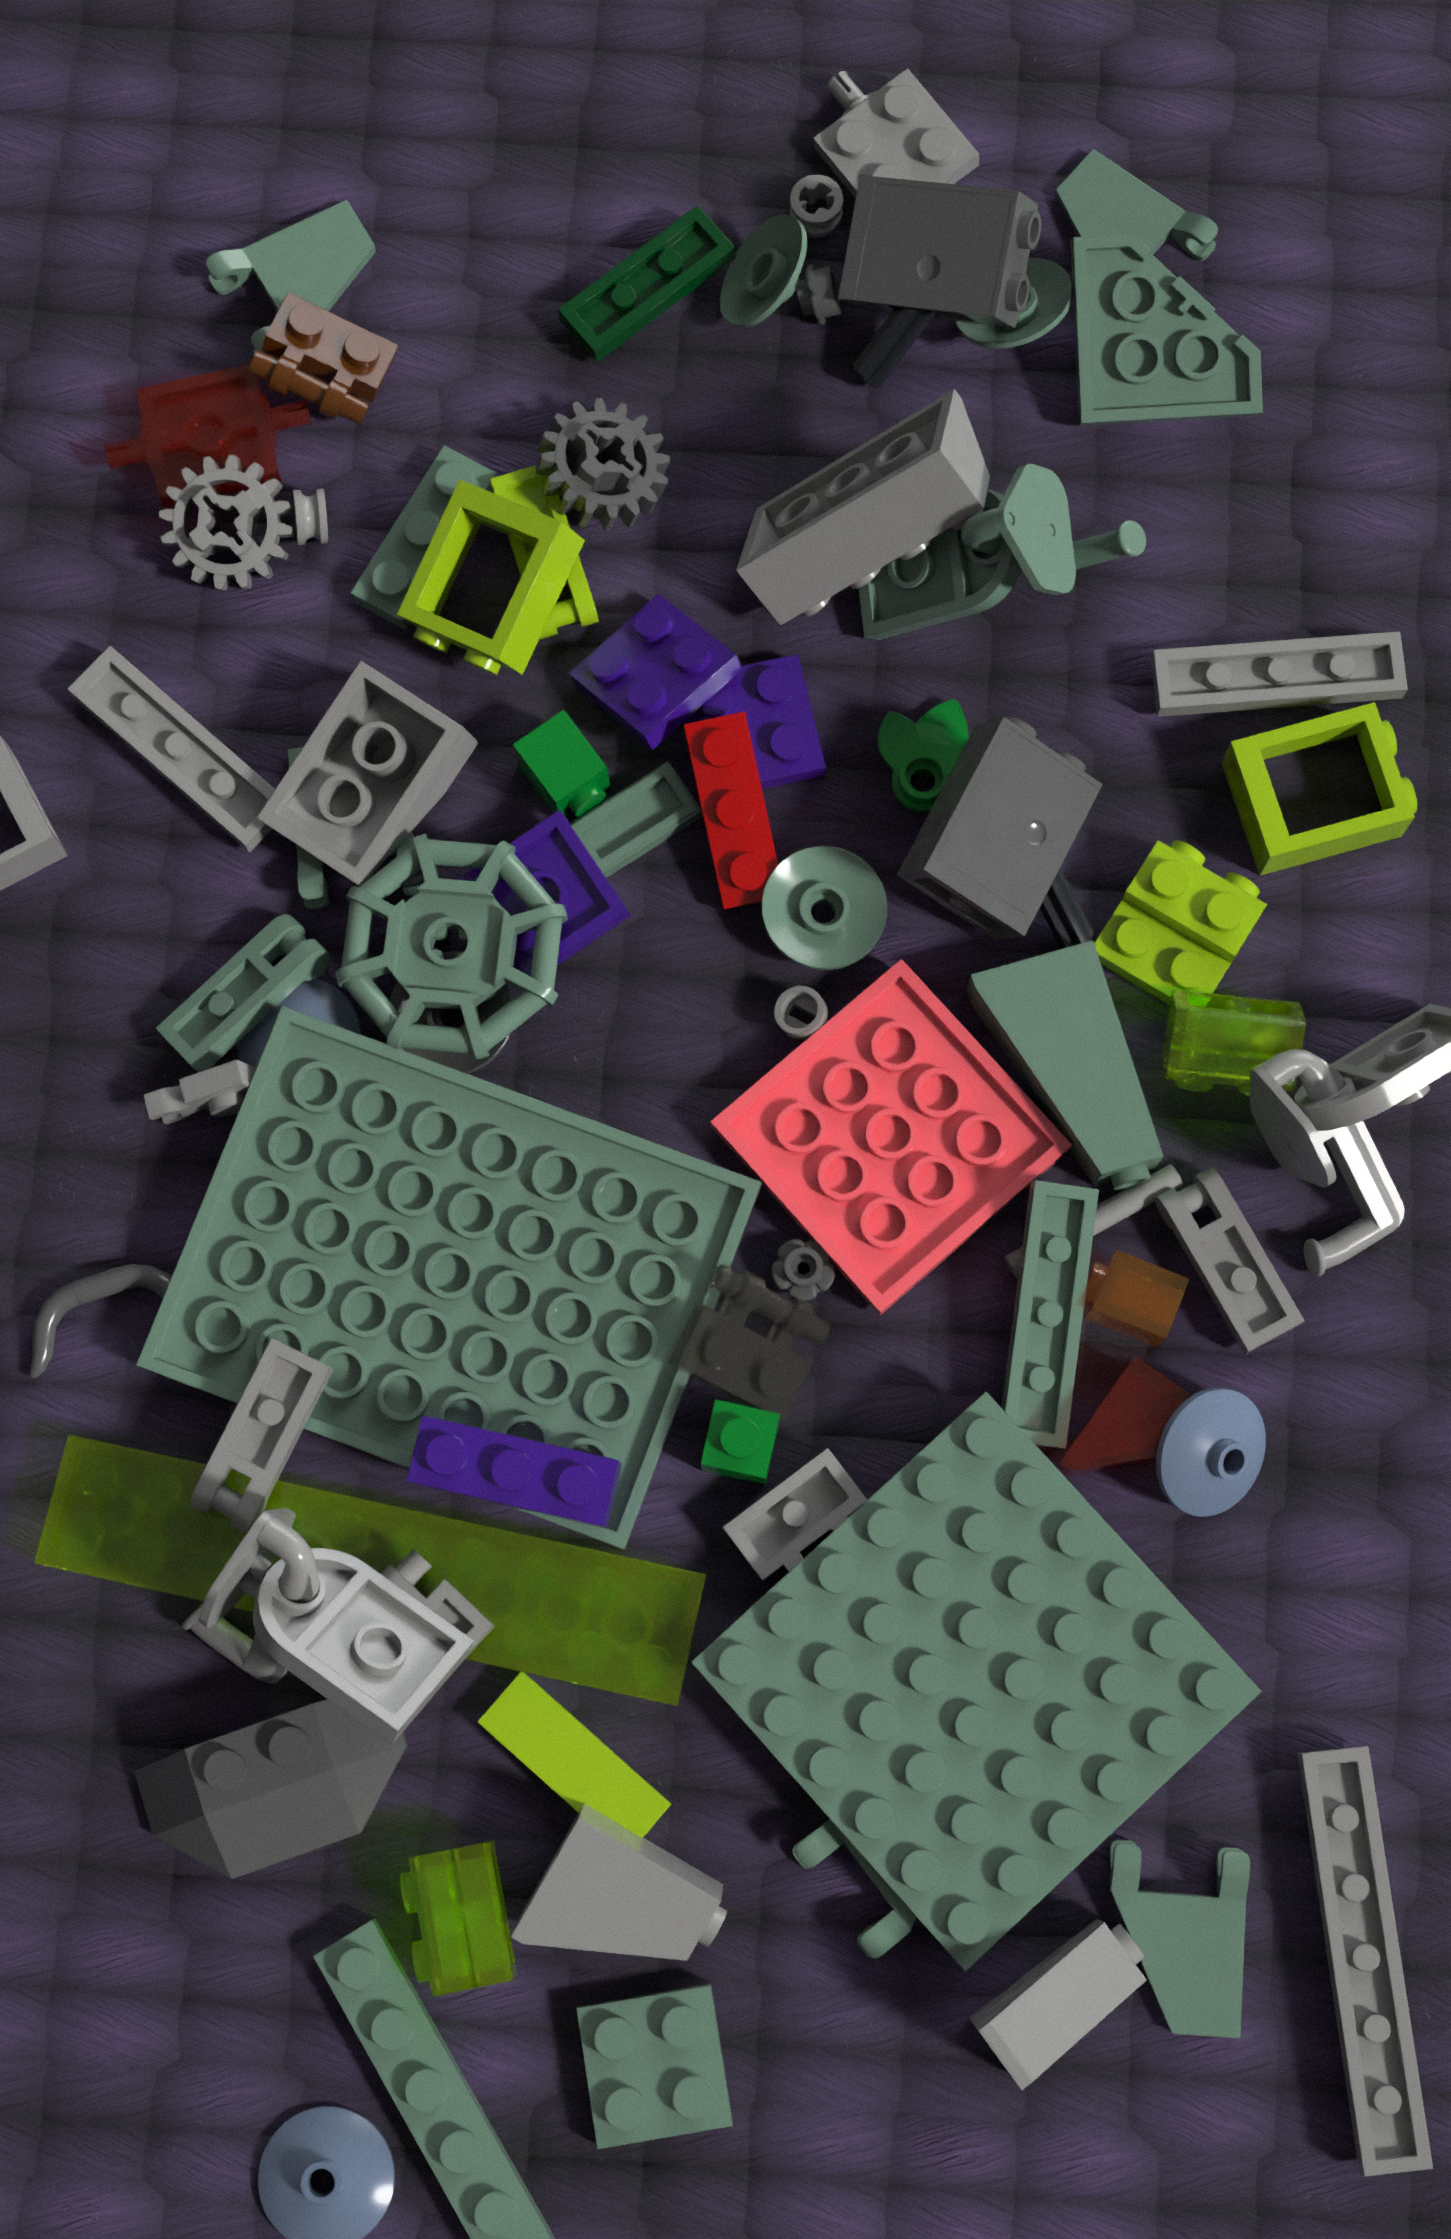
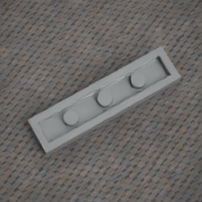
M1400 631L1154 650L1151 656L1157 717L1403 699L1408 690Z
M109 646L68 688V691L78 703L249 853L273 829L257 817L275 789L112 646Z

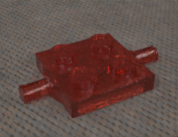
M250 364L139 388L136 390L142 414L139 428L140 437L110 444L105 443L107 460L111 470L146 461L154 473L159 499L164 508L175 506L177 502L165 492L168 486L176 487L180 490L187 486L181 470L187 467L198 476L203 474V458L208 456L215 460L220 469H225L228 456L235 455L240 459L241 472L243 473L246 472L253 462H256L264 468L263 477L260 481L261 484L274 478L282 482L275 452L278 440L277 431L308 424L312 425L307 401L303 399L302 401L271 407L269 401L262 393L259 377L248 372ZM222 483L213 486L221 495L249 489L244 485L236 483Z

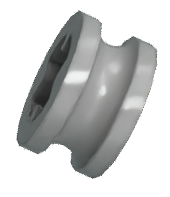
M819 174L808 175L800 179L792 188L790 215L803 224L807 236L819 238L833 233L840 225L843 216V195L837 182L830 177ZM818 198L826 201V209L819 208L815 214L806 212L807 204H815Z
M315 489V493L312 496L303 495L301 490H293L297 545H305L309 538L318 539L320 544H328L324 489Z

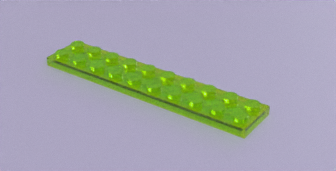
M68 1434L34 1563L205 1601L209 1589L246 1534L230 1526L232 1519L214 1510L207 1515L189 1505L192 1493L206 1464ZM231 1470L225 1486L243 1495L252 1478L238 1471ZM277 1480L264 1511L288 1508L296 1514L292 1529L305 1539L310 1548H327L345 1552L365 1562L380 1574L389 1564L396 1567L413 1548L432 1565V1568L419 1580L415 1587L426 1598L446 1579L495 1625L493 1630L469 1654L466 1660L678 1706L706 1574ZM277 1557L276 1560L273 1562V1565L281 1558ZM246 1593L232 1608L253 1612L255 1599Z

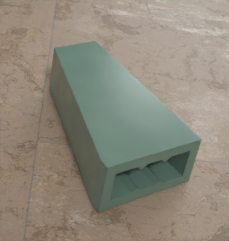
M1093 940L971 974L967 987L970 1003L1046 1116L1072 1144L1070 1151L1092 1184L1097 1186L1112 1182L1114 1190H1121L1150 1180L1149 1171L1157 1167L1163 1158V1153Z

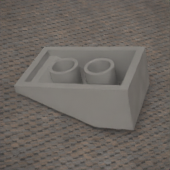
M360 661L257 818L361 886L442 798L479 742L463 726L363 661Z

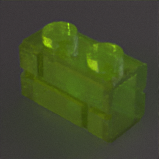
M1172 990L1162 1052L1165 1078L1175 1079V1084L1178 1087L1189 1091H1210L1214 1083L1238 1086V1090L1241 1093L1250 1096V1070L1281 1052L1290 1049L1302 1050L1306 1018L1300 1002ZM1297 1077L1281 1086L1284 1091L1294 1092Z
M494 1840L410 1857L411 1871L400 1874V1885L406 1913L418 1912L422 1940L412 1942L413 1964L418 1983L430 1981L433 1997L514 1980L518 1975Z

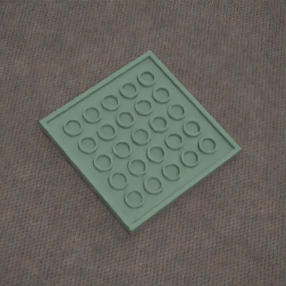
M987 1392L981 1395L691 1662L965 1972L1262 1692Z

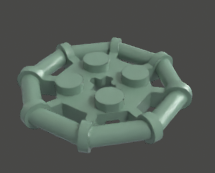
M426 834L413 837V845L361 886H351L345 896L350 905L341 968L335 972L338 987L347 988L385 1035L387 1045L401 1050L411 1048L475 1054L477 1060L489 1057V1050L545 1005L553 1006L558 997L554 987L562 923L567 921L568 916L565 906L554 902L515 855V846L505 841H501L498 845L433 840L428 839ZM436 865L483 870L476 881L442 879L438 876ZM422 870L425 882L417 888V894L407 902L404 899L395 906L384 901L386 897ZM502 878L529 911L510 916L491 893L497 881ZM374 915L388 921L383 955L368 959ZM448 930H459V938L467 943V947L464 952L457 953L455 959L445 960L442 951L434 949L435 941L445 940ZM536 930L531 975L528 976L513 968L517 935ZM392 973L410 995L401 1013L396 1010L373 981L375 977ZM508 983L522 991L482 1024L480 1023L476 1007L482 1002L492 999L503 985ZM425 1007L460 1010L463 1013L467 1028L417 1024V1021Z

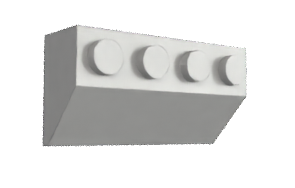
M951 390L756 509L736 571L780 626L800 614L803 617H809L817 613L828 603L834 594L848 586L852 589H857L866 585L878 574L881 567L899 557L902 560L913 558L928 546L933 537L949 528L960 530L967 519L983 511L990 475L962 398L956 390Z

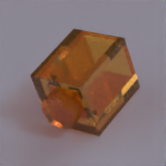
M1115 1250L1109 1258L1107 1265L1095 1262L1087 1280L1085 1299L1092 1303L1085 1319L1158 1348L1168 1336L1189 1279Z

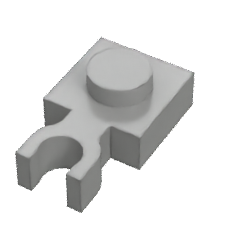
M234 1060L179 1079L180 1085L167 1087L144 1094L149 1119L155 1120L162 1117L163 1124L168 1125L202 1110L210 1112L213 1117L237 1114L248 1091L256 1067L239 1060Z

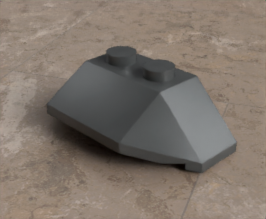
M326 1699L188 1747L134 1771L153 1836L226 1877L235 1879L361 1834L408 1744L403 1732L390 1745L330 1700Z

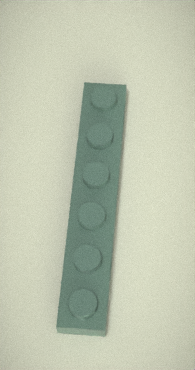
M376 1919L367 1922L314 1955L315 1961L470 2239H555Z

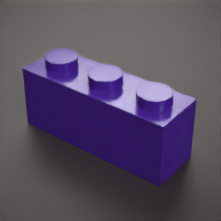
M422 1415L406 1481L418 1486L607 1529L622 1464L619 1460Z

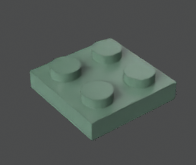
M711 1983L577 2007L597 2149L733 2126Z

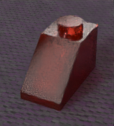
M1134 1356L1113 1383L1056 1468L1066 1477L1156 1462L1159 1440L1166 1423L1174 1411L1192 1395Z

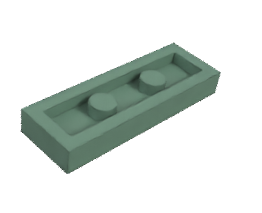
M444 445L350 594L353 602L406 630L410 623L398 616L397 613L459 479L493 492L490 479L497 477L496 472Z

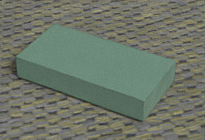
M666 762L570 824L607 878L702 818V812L670 763Z

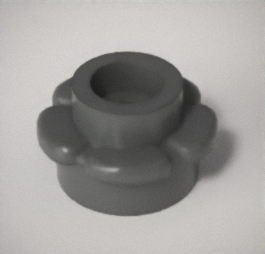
M811 264L806 268V278L798 281L797 294L803 315L809 316L814 314L817 322L823 325L826 324L825 318L841 314V301L838 299L839 291L832 267L826 266L814 269Z
M798 1238L785 1242L778 1249V1260L772 1265V1278L779 1289H785L788 1292L790 1298L798 1301H809L814 1299L820 1291H826L830 1288L835 1278V1267L833 1264H830L828 1255L813 1239L807 1242H802ZM801 1263H806L810 1267V1271L805 1275L800 1274L797 1270L798 1265Z

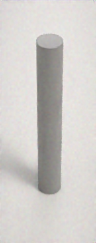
M1169 1164L1151 1174L1150 1180L1128 1187L1097 1204L1093 1236L1156 1201L1155 1197L1171 1188L1175 1190L1181 1188L1183 1183L1176 1169ZM1022 1247L1004 1256L1008 1268L1016 1279H1018Z

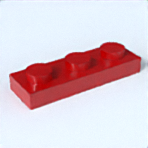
M743 711L684 724V734L722 908L728 909L762 901L766 883L774 869L778 866L746 713Z

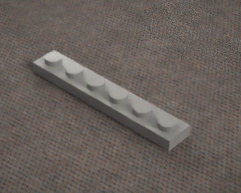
M1369 1746L1297 1753L1358 2170L1365 2177L1433 2169Z

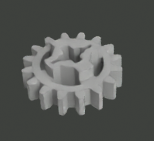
M235 455L228 456L225 469H220L215 460L210 456L204 457L203 474L198 476L185 467L181 472L187 486L183 490L168 486L165 491L177 502L174 509L159 511V517L173 523L174 529L161 536L162 543L168 546L179 545L181 550L175 555L172 562L179 568L194 563L195 566L192 570L191 579L195 582L202 584L210 574H214L215 588L220 591L227 590L231 577L236 578L241 588L245 590L251 589L252 579L250 573L257 571L262 576L270 579L274 575L267 563L272 556L277 559L287 560L289 554L278 544L280 537L288 538L295 536L296 530L281 522L282 516L294 510L293 505L289 501H275L274 497L283 486L276 478L261 484L260 481L263 477L264 468L256 462H253L246 472L243 473L241 472L240 459ZM222 483H236L244 485L249 489L246 492L242 490L233 497L221 495L213 486ZM195 502L199 507L197 527L189 533V514ZM212 503L233 516L240 514L234 520V524L238 529L237 534L242 539L243 544L222 531L216 533L222 524L217 517L219 514L212 506ZM266 514L267 530L264 540L260 545L256 540L257 520ZM220 550L233 551L242 561L234 564H218L206 558L209 555H215Z

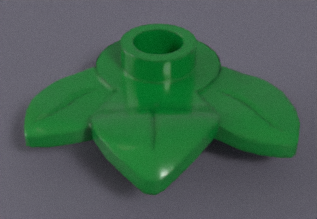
M951 699L930 709L916 724L900 713L889 711L880 726L877 737L878 750L885 763L893 770L892 790L894 796L902 806L918 813L931 811L969 738L966 719L957 700ZM926 776L931 779L934 787L927 792H919L913 788L911 781L915 777Z

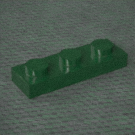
M697 205L558 309L559 320L594 361L598 363L736 259L735 246Z

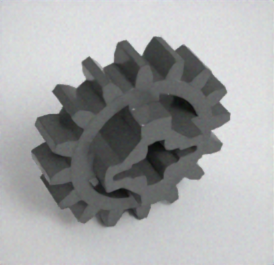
M596 398L591 411L587 412L576 401L572 403L567 417L559 413L553 417L548 431L544 432L539 444L538 451L542 454L536 466V473L549 476L542 492L545 496L559 494L562 497L558 512L561 515L568 513L573 508L579 511V526L586 527L591 518L596 517L600 518L603 530L610 531L616 518L619 517L628 528L632 527L640 513L647 516L650 515L658 501V497H661L669 479L664 476V473L670 463V456L657 453L664 439L661 433L646 435L643 430L648 418L645 415L637 417L634 421L626 418L627 404L621 402L613 413L606 411L602 398Z

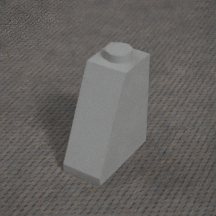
M584 1803L519 1916L511 1938L527 1945L687 1961L698 1942L709 1947L726 1917L727 1910L719 1906L722 1899L723 1884L647 1839L637 1836Z
M1095 1919L970 2016L969 2019L1020 2089L1023 2090L1147 1980L1136 1966L1145 1956L1120 1923L1110 1930L1105 1922Z

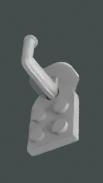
M1428 1004L1330 1065L1307 1050L1290 1049L1276 1054L1250 1070L1251 1113L1277 1162L1291 1176L1325 1188L1336 1181L1335 1168L1323 1145L1326 1141L1362 1214L1361 1218L1323 1240H1306L1303 1248L1304 1258L1309 1271L1314 1276H1322L1325 1269L1347 1261L1400 1226L1404 1218L1405 1209L1403 1202L1363 1121L1384 1112L1394 1105L1403 1106L1419 1100L1429 1092L1430 1087L1428 1084L1446 1073H1451V1008ZM1298 1076L1302 1086L1295 1094L1293 1101L1281 1086Z
M280 1508L264 1511L254 1522L209 1589L205 1601L187 1617L181 1625L184 1630L191 1629L210 1647L259 1681L278 1683L287 1671H290L392 1745L467 1657L474 1640L360 1559L334 1549L310 1548L305 1539L292 1529L296 1514L290 1509ZM277 1557L281 1558L273 1565V1562L276 1560ZM246 1593L255 1599L253 1624L256 1634L253 1640L223 1618Z

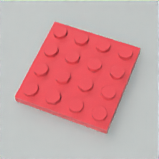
M902 959L710 1121L712 1129L809 1238L813 1239L828 1255L833 1265L879 1316L1029 1187L1031 1181L1037 1180L1069 1152L1072 1147L1067 1138Z

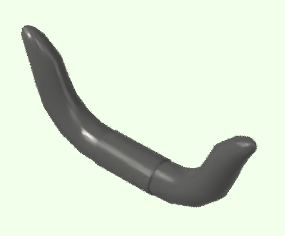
M129 1264L73 1281L59 1288L43 1302L33 1322L30 1377L35 1379L46 1370L54 1353L57 1325L69 1310L132 1288L147 1289L156 1293L163 1300L172 1276L151 1265Z

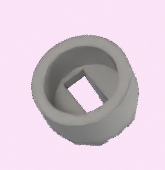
M795 986L787 989L780 995L775 1004L774 1015L776 1022L788 1036L798 1040H807L827 1023L828 1009L824 1000L814 989L807 986ZM795 1006L814 1018V1020L807 1025L790 1016V1013Z

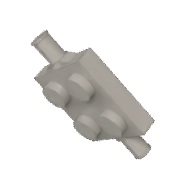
M908 68L878 91L868 93L867 95L860 91L846 71L838 73V80L833 76L828 82L827 90L833 94L846 111L840 119L813 138L814 147L855 199L860 175L955 184L979 166V153Z

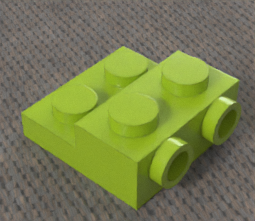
M1158 840L1094 945L1101 965L1196 1021L1267 904L1257 899L1260 890L1246 877L1229 872L1225 878H1222L1202 866L1205 862V857L1193 846L1175 840L1169 847Z

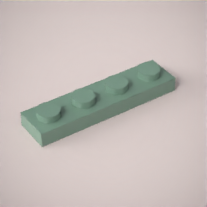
M1037 1180L1030 1182L1001 1408L1035 1445L1066 1449L1099 1189Z

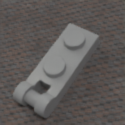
M1210 1167L1193 1177L1194 1183L1178 1192L1171 1188L1155 1197V1203L1161 1217L1167 1226L1173 1230L1245 1355L1299 1326L1305 1320L1223 1179L1213 1167ZM1208 1206L1213 1211L1217 1220L1200 1229L1192 1213Z
M271 1338L192 1493L189 1505L207 1515L214 1510L232 1519L231 1527L247 1534L257 1518L264 1512L267 1500L334 1368ZM232 1469L252 1478L243 1495L225 1486Z

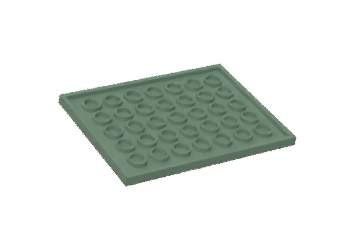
M282 1006L136 1365L238 1404L271 1338L334 1368L304 1429L404 1467H410L422 1415L619 1460L622 1467L607 1529L523 1509L518 1510L625 1550L761 1188V1182Z

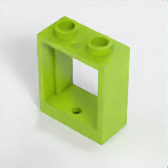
M459 479L397 615L417 627L413 638L436 650L447 653L450 644L467 650L463 658L464 661L497 676L500 667L503 666L523 675L585 540L557 519ZM481 523L535 546L493 639L439 616Z
M1375 702L1231 741L1221 763L1259 876L1402 837L1415 818L1414 813L1417 811L1416 793L1409 778H1401L1394 758L1397 754V741L1394 730L1389 721H1381ZM1357 735L1382 811L1289 836L1264 760Z

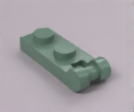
M289 914L278 916L172 1012L156 1029L198 1073L208 1070L304 980L311 981L322 975L330 964L331 956L318 941L305 938L306 932L304 927ZM279 955H286L276 966L273 967L271 965Z

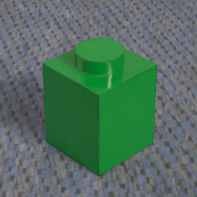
M562 710L513 744L519 768L553 813L560 809L566 818L573 813L579 817L598 806L606 796L605 791L610 788L607 766L565 710Z
M715 1399L701 1460L702 1472L766 1486L780 1413Z

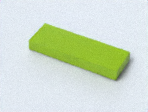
M521 1671L478 1720L482 1727L578 1813L585 1803L643 1838L672 1804L524 1671Z

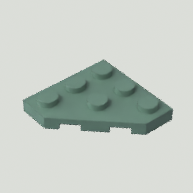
M1135 234L1073 237L1070 243L1078 426L1254 417L1263 413L1261 351L1243 334L1240 336L1214 312L1216 309L1181 276L1177 278L1151 254L1152 250Z

